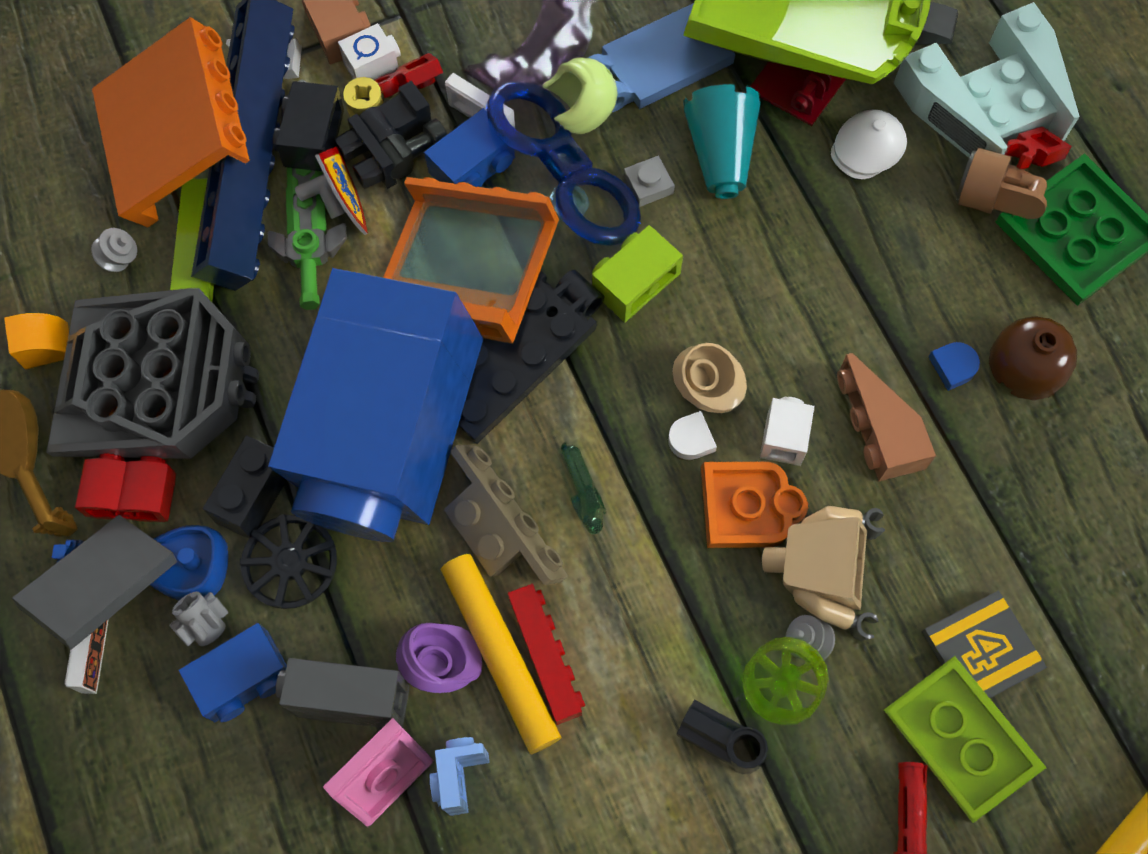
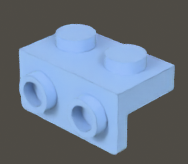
M464 737L446 741V749L435 750L437 772L430 773L432 800L437 802L438 806H441V809L450 816L469 813L463 767L489 763V755L482 743H474L473 737Z

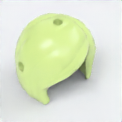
M574 58L561 64L556 74L542 85L544 89H548L558 95L570 107L568 111L556 116L554 120L558 121L565 130H569L571 133L585 134L599 127L610 116L617 101V86L612 73L604 64L591 58Z

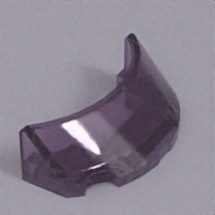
M543 0L542 8L533 30L517 50L504 59H501L496 53L489 54L482 63L468 65L464 73L505 96H528L547 91L548 89H544L542 85L556 74L561 64L574 58H583L594 28L590 24L591 3L596 0Z

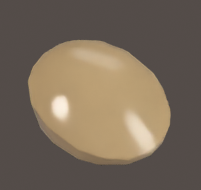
M713 343L698 344L688 347L675 359L672 370L674 383L682 396L697 408L707 412L725 413L736 408L744 399L747 390L745 373L740 363L722 346Z

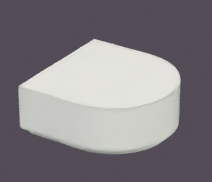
M701 411L678 419L670 428L668 437L669 447L679 458L693 460L716 452L717 446Z

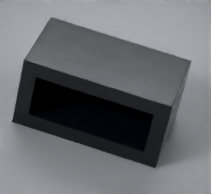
M292 82L289 96H285L282 101L283 119L280 128L277 127L273 134V147L275 151H278L284 167L322 171L315 155L335 147L334 139L338 137L344 113V106L338 86Z
M247 435L245 436L203 507V510L216 524L248 539L251 537L252 531L254 529L257 530L261 526L287 481L268 467L274 450L273 447Z

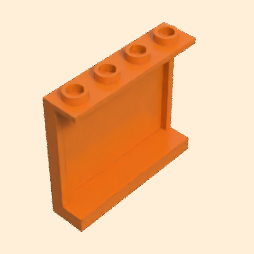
M191 17L92 88L118 216L147 228L159 221L155 206L156 202L227 155L245 164L250 161L246 147V135L242 130L237 111L238 103L233 95L229 79L230 72L226 66L222 51V40L212 27H206Z

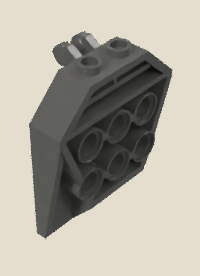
M200 288L75 300L47 453L52 457H99L100 454L108 453L119 455L123 458H141L142 456L175 459L193 458L237 420L239 407L251 408L255 405L256 395L245 390L244 384L251 385L257 383L260 373L256 368L248 366L251 357L248 342ZM177 331V333H176L173 337H171V338L169 339V337L171 336V334H172L173 332ZM170 368H172L171 372L167 376L163 377L164 373ZM121 369H123V371L121 372V374L118 375V376H116L117 373H118ZM117 407L116 411L109 416L110 412ZM166 407L162 415L156 417L159 410Z

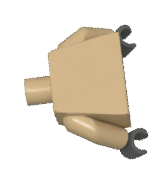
M826 506L804 518L801 524H794L788 528L786 548H764L762 554L763 571L768 573H784L783 585L793 595L795 603L817 619L844 630L849 628L850 634L857 640L864 641L874 638L873 635L866 634L862 630L861 621L863 619L874 624L878 622L877 616L870 612L856 616L854 610H861L866 539H876L885 531L882 527H874L870 520L879 521L884 516L883 512L878 508H872L862 515L859 510Z

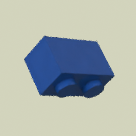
M484 108L424 152L428 173L439 182L454 184L466 182L475 187H482L483 183L496 172L501 173L511 165L513 159H515L513 136Z
M257 623L181 668L179 672L202 716L214 723L218 720L223 723L240 715L245 710L244 705L258 696L266 698L275 694L279 672L286 670L287 664L269 632Z

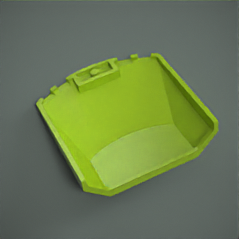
M695 0L683 36L754 59L874 84L891 73L908 56L926 23L931 0Z

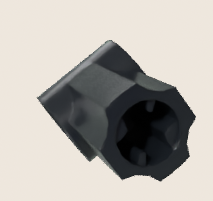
M695 699L676 734L678 737L727 763L735 772L741 774H751L757 771L766 759L768 752L767 741L760 731L752 727H744ZM740 740L753 742L758 749L757 759L752 762L741 761L734 753V744Z

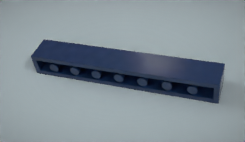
M242 0L236 6L226 66L230 72L229 79L233 95L238 103L237 111L242 130L246 135V147L250 161L245 164L227 155L209 167L191 277L234 291L253 281L260 266L259 259L256 256L258 245L265 232L262 216L263 210L266 208L270 198V190L267 189L268 176L275 164V156L272 155L273 134L277 127L280 128V122L277 121L278 109L281 107L285 97L282 82L290 64L287 49L295 30L294 25L291 24L293 8L276 0Z

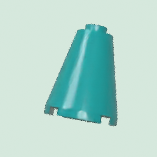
M733 84L714 85L692 92L691 101H688L687 98L683 100V105L707 190L710 193H714L718 199L735 198L739 195V191L746 188L760 109L759 92L747 86L746 93L735 92V85Z

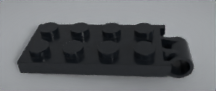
M540 270L513 344L483 339L458 425L477 444L596 330L597 321L590 316L598 310L605 296L578 271H569L553 288L546 282L547 277ZM550 312H557V315L554 317L548 316Z

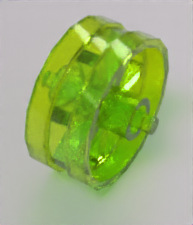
M792 637L774 638L758 649L745 666L742 683L744 695L756 713L767 721L788 725L798 724L811 717L826 695L829 677L827 665L816 649L805 641ZM782 650L781 668L764 654L770 651ZM791 653L799 655L806 663L799 667L790 664ZM757 662L774 677L755 679L754 670ZM812 669L816 675L818 686L801 681V675ZM770 687L771 692L774 694L770 702L763 697L758 688ZM795 689L814 695L816 698L810 705L803 708ZM788 697L793 710L776 707L779 699Z

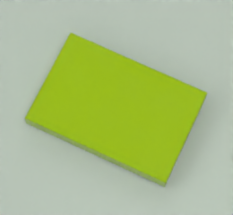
M955 656L884 709L885 713L972 823L976 822L1046 769L1042 761Z

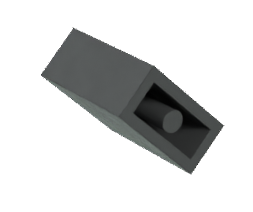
M288 658L286 670H281L277 678L276 697L280 698L279 704L298 718L383 728L394 718L403 728L410 686L400 672L396 670Z

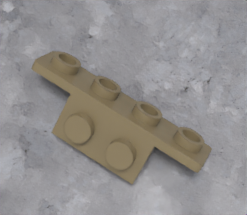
M456 445L450 450L451 454L472 484L456 497L444 511L490 577L499 576L515 560L523 555L544 585L564 581L568 575L562 567L561 557L553 548L547 546L540 537L537 523L518 506L514 500V491L505 481L499 479L491 468L492 462L487 453L475 445Z

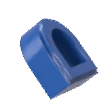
M954 342L931 351L928 356L948 391L969 382L980 366L977 352L971 346L961 342Z

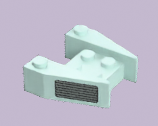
M1034 2L1001 16L989 42V45L1000 61L960 77L936 42L908 54L901 62L894 85L912 112L969 158L972 151H977L978 148L1005 154L1009 140L1017 139L1019 133L1041 126L1046 129L1048 128L1050 132L1065 141L1080 117L1055 31Z

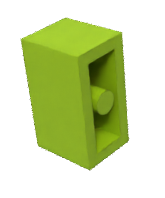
M648 225L639 234L634 232L627 237L621 246V250L613 257H605L595 266L592 272V285L605 296L603 303L626 323L681 274L683 255L654 228Z

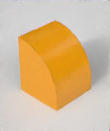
M25 313L4 318L9 354L25 370L64 360L69 336L68 322L64 319L44 313Z

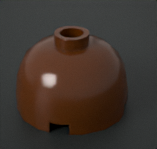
M1038 316L1018 319L1002 330L992 345L989 356V365L995 380L999 384L1003 382L1006 387L1012 389L1010 393L1014 396L1029 400L1051 397L1060 388L1065 386L1077 364V349L1071 334L1058 322L1050 318Z

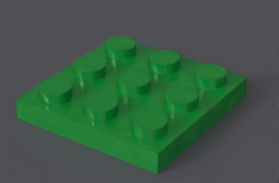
M1085 153L1047 180V189L1044 194L1047 200V207L1041 217L1027 219L1002 212L995 221L1076 306L1080 305L1148 253V215Z

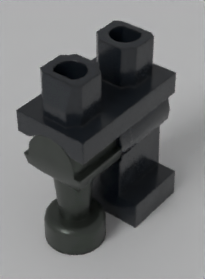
M409 81L399 87V95L380 106L366 109L360 116L355 114L348 118L350 130L335 138L334 142L335 146H338L345 162L361 154L365 157L364 160L352 166L357 180L364 189L381 181L389 189L397 184L396 179L404 176L407 177L412 172L414 166L413 159L445 137L447 132L437 118L431 120L429 103L414 83Z

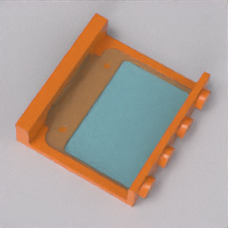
M406 177L404 185L415 202L383 278L456 292L483 338L513 344L559 222V217L550 198L537 192L525 194L511 192L501 187L489 189L475 187L466 182L454 184L439 182L430 177H424L423 179Z

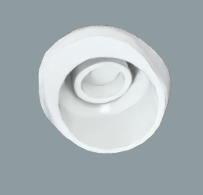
M874 109L860 112L848 119L839 130L831 148V157L839 169L848 176L861 180L871 178L891 168L902 158L907 145L905 130L899 120L890 113Z

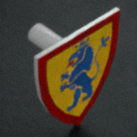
M338 146L315 155L323 175L296 186L295 191L298 198L304 201L320 194L331 219L347 213L355 226L364 235L368 234L364 212L356 187Z

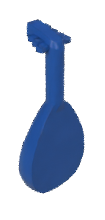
M188 525L172 529L153 538L173 552L177 563L151 583V587L178 601L196 591L200 592L203 597L209 592H212L215 596L220 591L226 578L229 555L227 542L220 532L208 526ZM66 540V544L54 545L52 558L59 562L84 541Z

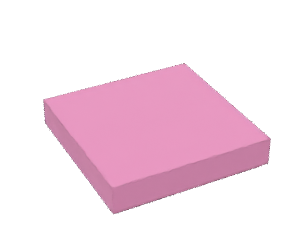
M392 718L323 788L335 801L368 827L434 760Z

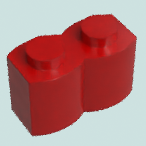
M100 454L99 458L84 460L75 508L85 517L112 520L120 515L124 519L135 521L168 522L177 474L169 464H166L164 459L159 457L142 456L140 461L125 462V459L119 455Z

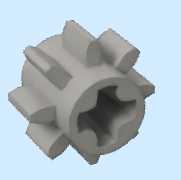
M198 591L192 592L184 596L173 607L172 614L176 617V620L170 623L169 626L186 646H189L194 640L199 646H205L215 641L225 630L226 625L221 618L226 616L228 611L212 592H209L204 597Z

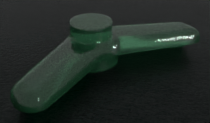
M564 442L561 446V452L578 492V495L571 497L573 507L587 531L591 534H598L603 529V515L607 513L605 505L594 485L580 449L575 445H568L567 442Z

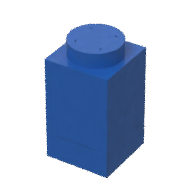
M332 268L268 465L273 471L298 487L291 510L293 515L330 530L380 542H394L400 519L430 525L450 456V450L453 446L484 339L456 292Z

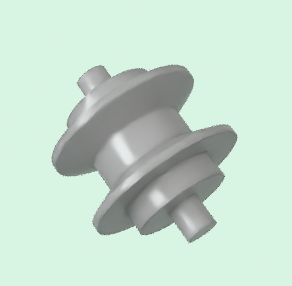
M109 228L103 231L100 237L93 242L91 253L93 259L101 268L110 272H120L136 258L137 245L134 239L124 230Z
M802 615L795 618L789 625L785 641L788 651L794 657L811 663H818L825 660L831 654L835 645V634L830 624L811 615Z

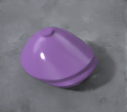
M422 623L405 632L398 643L396 650L398 669L404 679L418 690L433 693L452 692L465 687L481 675V653L472 634L462 627L449 624Z

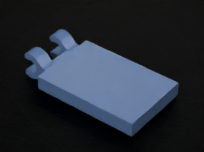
M692 3L602 46V54H594L589 58L604 64L618 80L615 81L618 92L617 101L612 111L615 112L633 101L641 109L733 64L735 53L683 36L694 4Z

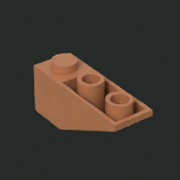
M853 353L846 354L837 372V381L842 394H848L852 406L850 409L852 425L857 432L861 431L865 442L863 449L864 458L868 468L875 470L878 481L926 470L936 457L922 417Z

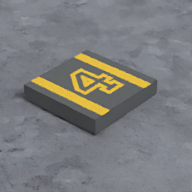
M999 590L921 631L941 666L955 656L989 698L1047 668Z

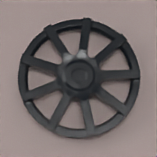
M278 515L277 518L264 523L257 530L254 529L252 531L251 537L244 547L242 558H240L242 577L251 594L268 606L280 609L304 606L317 599L332 582L337 567L335 543L324 527L305 521L295 515ZM288 524L305 525L297 540L291 543ZM280 526L281 546H276L263 535L271 529ZM313 530L317 531L325 540L324 543L305 550L303 549V544ZM258 541L272 552L271 557L251 558L252 551ZM329 551V569L308 563L309 557ZM250 566H271L270 571L255 583L253 582ZM306 571L325 577L322 584L313 593H311L302 577ZM278 576L280 581L276 599L274 600L265 596L260 590L274 577ZM289 580L296 581L304 598L296 601L284 600Z

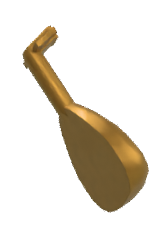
M0 390V474L18 480L39 523L32 528L34 533L54 534L59 537L62 535L71 536L78 530L72 514L64 511L62 507H56L52 511L33 472L37 456L39 431L35 409L31 401L22 393L14 390Z

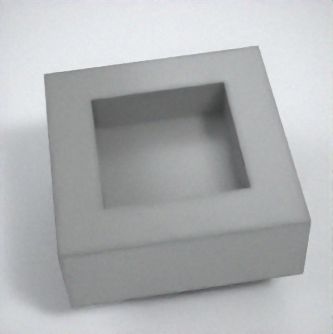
M659 155L624 168L623 177L639 207L674 194L675 185Z

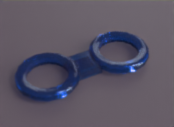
M523 81L503 83L491 92L486 103L488 122L494 133L507 146L522 154L539 157L558 182L555 190L556 208L564 223L573 232L594 244L606 246L622 244L627 237L637 232L641 221L639 203L633 192L618 177L605 170L592 168V161L573 139L572 133L569 130H565L558 121L554 120L556 116L563 114L567 110L551 92L536 84ZM514 99H523L537 104L550 115L555 124V135L550 138L536 139L520 133L508 122L504 114L503 104ZM592 185L609 192L618 201L623 210V224L607 228L588 221L578 211L573 202V189L577 186Z

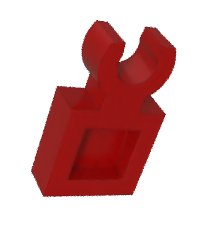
M427 53L397 67V71L380 76L374 81L378 83L383 97L387 98L398 93L399 87L409 81H412L417 89L425 88L436 81L435 77L442 74L443 70L438 59L432 54Z
M1041 126L1019 133L1017 139L1009 140L1007 143L1008 148L1004 155L1019 158L1020 160L1016 166L1019 169H1027L1031 163L1044 167L1064 160L1072 146Z

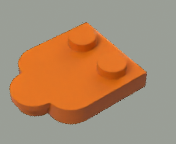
M704 462L701 466L707 548L775 547L787 538L788 528L791 525L800 523L807 514L808 502L804 493L799 488L788 484L786 473L775 463Z

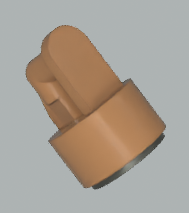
M978 148L977 151L973 150L970 155L956 200H959L958 205L992 214L993 209L1027 219H1036L1044 214L1047 207V200L1044 197L1047 181L1043 177L1033 175L1024 169L1010 165L1011 156Z

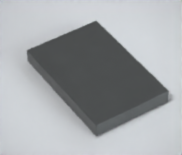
M118 515L12 599L21 611L72 650L176 564L177 560L172 551Z

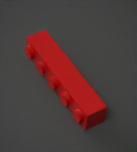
M532 583L508 592L509 601L556 725L582 716L581 708L585 707V703L580 691L574 692L571 682L575 681V677L570 665L565 666L561 656L565 655V651L560 639L555 641L551 632L556 628L551 615L545 616L542 606L546 605L541 589L536 591Z

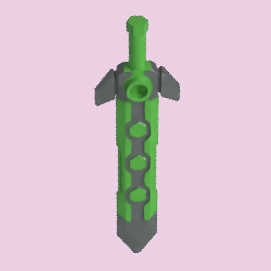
M287 168L286 214L288 239L283 234L268 231V246L285 263L290 261L292 266L300 268V307L305 310L317 309L320 305L319 295H317L316 266L325 264L329 256L333 258L347 239L346 225L342 223L327 230L326 207L320 194L301 201L296 194V186L323 175V171Z

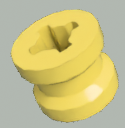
M355 78L344 88L343 96L349 117L355 114L360 116L366 109L380 106L384 103L378 83L371 78Z

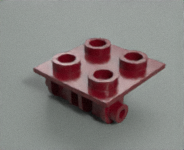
M768 62L750 87L759 92L760 98L806 124L813 126L846 81V78Z

